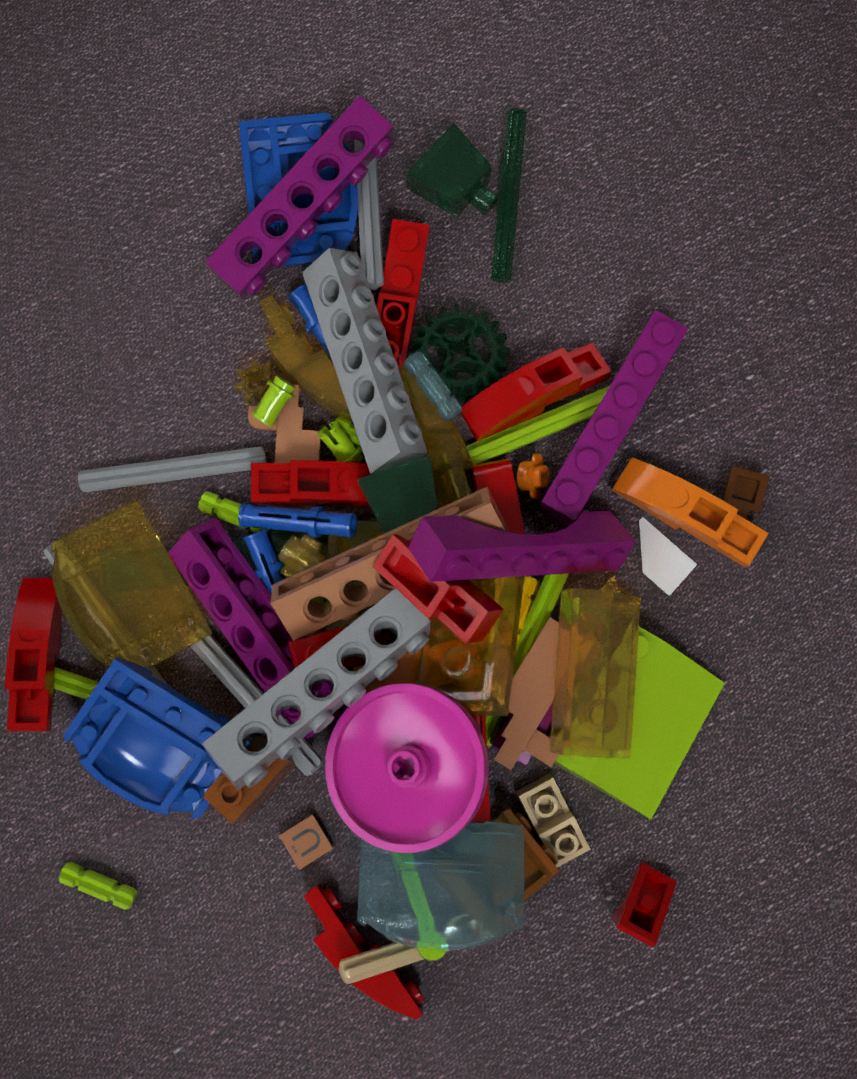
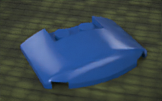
M328 113L239 121L248 215L332 126L331 122H333V119ZM346 143V145L344 146V148H345V150H347L348 152H350V151H349V148H348V145H347V143ZM326 167L320 171L319 177L325 181H331L338 176L339 171L333 167ZM350 184L342 192L343 199L337 208L330 214L325 211L317 219L316 223L318 226L305 241L299 239L290 249L292 255L282 267L312 264L328 248L346 251L356 227L358 214L357 185L353 186ZM301 194L295 198L293 204L298 208L304 209L309 207L314 199L308 194ZM276 221L270 225L268 233L272 236H281L287 231L288 225L285 222ZM252 248L253 263L255 264L261 259L262 251Z
M115 657L64 732L63 737L66 743L72 739L81 756L79 762L106 788L125 800L164 815H169L170 811H192L190 818H200L210 804L204 799L203 794L223 773L207 754L202 743L227 724L229 720L221 714L219 717L158 680L152 676V671L125 659ZM248 739V741L246 742L245 748L251 742L250 739Z

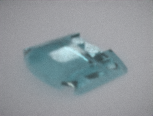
M491 821L469 823L464 830L446 843L429 850L413 853L387 851L375 847L361 838L357 922L366 927L367 923L379 933L385 935L386 939L393 942L430 950H460L479 947L495 942L496 939L501 938L514 928L515 932L524 927V826Z

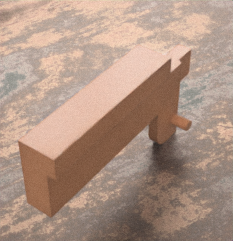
M294 385L296 387L293 392L295 397L294 399L289 398L275 420L273 427L264 424L251 414L257 406H249L248 421L252 428L256 430L277 431L274 463H290V460L319 461L321 439L317 436L319 431L302 430L304 407H298L300 385ZM271 504V506L310 510L316 504Z
M551 617L496 705L513 715L501 735L506 740L494 758V761L510 771L523 751L549 767H552L559 755L558 744L536 729L590 642Z

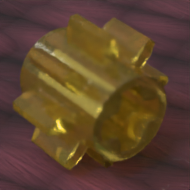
M252 359L250 362L251 366L245 371L242 369L237 370L243 383H238L234 387L237 394L247 392L244 397L246 406L249 407L253 401L259 403L269 388L268 380L273 381L276 375L280 376L279 374L270 376L273 369L271 362H267L263 367L256 365V362ZM264 379L266 384L264 387L257 385L253 389L251 385L253 381L260 383Z
M306 534L302 539L293 535L279 553L278 560L285 564L280 572L286 577H290L325 561L327 557L319 552L324 544Z

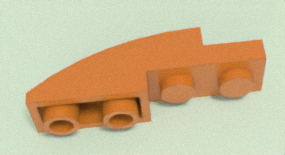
M635 458L630 459L612 488L613 492L675 530L678 528L683 529L745 568L750 566L769 534L738 515L737 508L680 477Z

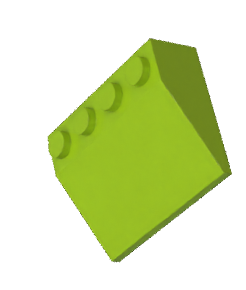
M627 621L621 627L557 742L559 755L554 764L651 820L725 683L664 640L631 621Z

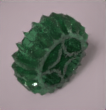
M456 303L453 306V313L448 314L447 310L442 306L439 308V319L432 314H428L426 316L428 326L417 325L416 333L419 337H413L410 340V346L415 350L409 352V361L417 363L411 368L413 376H422L419 380L420 388H426L432 384L430 390L432 398L437 397L440 392H444V403L449 404L452 395L458 396V403L462 406L465 404L466 395L470 394L471 398L480 393V389L484 391L492 385L491 383H496L503 378L500 372L508 370L509 363L504 359L510 356V348L503 346L507 341L506 333H497L500 327L498 320L487 324L489 316L487 311H483L479 317L474 316L475 307L470 305L467 313H460L461 307ZM453 330H465L459 336L446 334V332ZM478 337L483 340L489 350L490 361L488 364L482 361L481 355L474 350ZM431 345L437 348L438 354L445 359L440 373L433 367L428 356ZM466 347V355L459 356L458 359H455L452 363L453 353L458 354L461 350H464V348ZM461 372H467L472 374L473 376L476 373L478 374L470 379H453L457 374Z

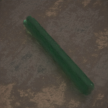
M511 108L507 112L491 274L492 281L497 283H508L512 276L527 112L524 109Z

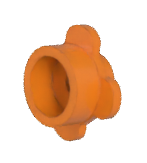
M535 453L531 461H523L519 465L517 483L522 491H530L532 499H539L542 488H546L549 484L550 471L546 465H543L542 455Z

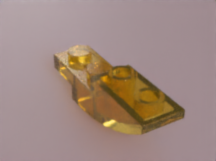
M273 295L259 301L262 313L275 334L264 341L269 354L280 370L293 385H300V391L320 408L335 417L341 416L352 421L332 359L329 360L323 350L312 355L314 353L305 335L302 333L297 336L292 329L291 324L295 323V320L285 303L278 305Z
M403 364L398 370L410 398V404L428 452L420 458L421 464L424 468L433 500L437 509L471 494L465 472L474 465L457 426L438 396L410 364Z

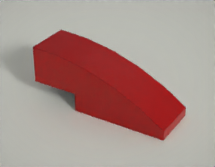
M393 534L373 565V568L428 619L438 618L465 644L483 641L504 608L469 580L431 582L408 549L411 542L398 534Z

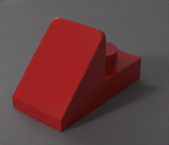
M641 862L635 870L625 900L613 914L616 928L653 948L657 943L677 881Z

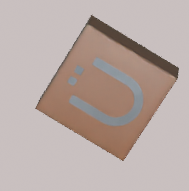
M314 814L279 835L299 870L334 848Z

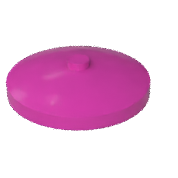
M401 683L374 689L363 695L360 700L345 710L336 723L329 739L325 758V775L328 792L337 813L357 836L371 845L387 851L413 853L442 845L457 836L468 826L479 810L485 796L489 777V762L485 741L477 723L458 701L433 687Z

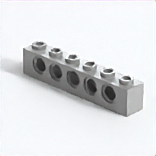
M328 248L302 274L370 474H399L428 453L422 438V432L417 424L410 404V398L405 390L397 362L393 356L385 328L382 325L373 294L370 291L357 252Z
M395 588L204 741L202 744L207 754L238 791L245 785L248 788L255 786L268 774L266 768L278 758L283 761L292 756L300 748V740L309 732L313 731L316 734L322 731L334 719L332 714L345 704L347 707H350L366 693L364 687L375 678L381 681L388 677L397 668L398 663L396 661L407 652L413 655L422 649L429 641L428 635L430 634L431 621ZM388 631L393 633L397 639L390 645H382L375 640V637L381 632ZM350 657H359L364 660L365 665L358 671H349L343 666V663ZM321 682L328 683L334 688L332 693L324 698L315 697L311 693L312 688ZM286 709H296L301 713L299 720L294 724L286 725L278 720L281 712ZM254 735L265 736L268 739L267 745L258 752L248 751L245 745L250 737Z

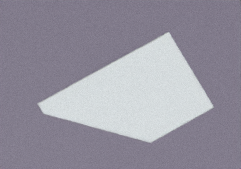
M642 517L639 520L643 574L670 596L697 564Z

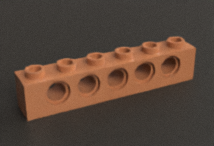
M488 487L424 515H457L476 524L509 532L507 524ZM423 516L273 584L270 603L292 640L294 641L303 636L316 635L325 626L336 621L350 620L357 616L361 610L376 604L394 590L395 587L373 568V565L393 534H398L411 542ZM352 580H359L364 584L359 587H352L347 583ZM320 596L327 598L328 601L317 603L312 598Z

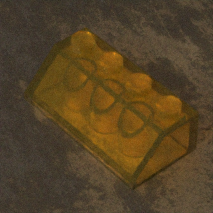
M524 576L470 579L469 581L503 607V612L483 641L465 644L438 618L429 619L431 621L430 634L428 635L429 641L421 649L416 684L433 687L448 694L458 701L471 716H508Z
M580 588L561 590L550 752L581 757L631 758L641 597L613 591Z

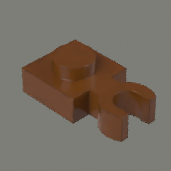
M731 466L721 500L737 508V514L749 521L747 517L748 511L760 513L770 476Z

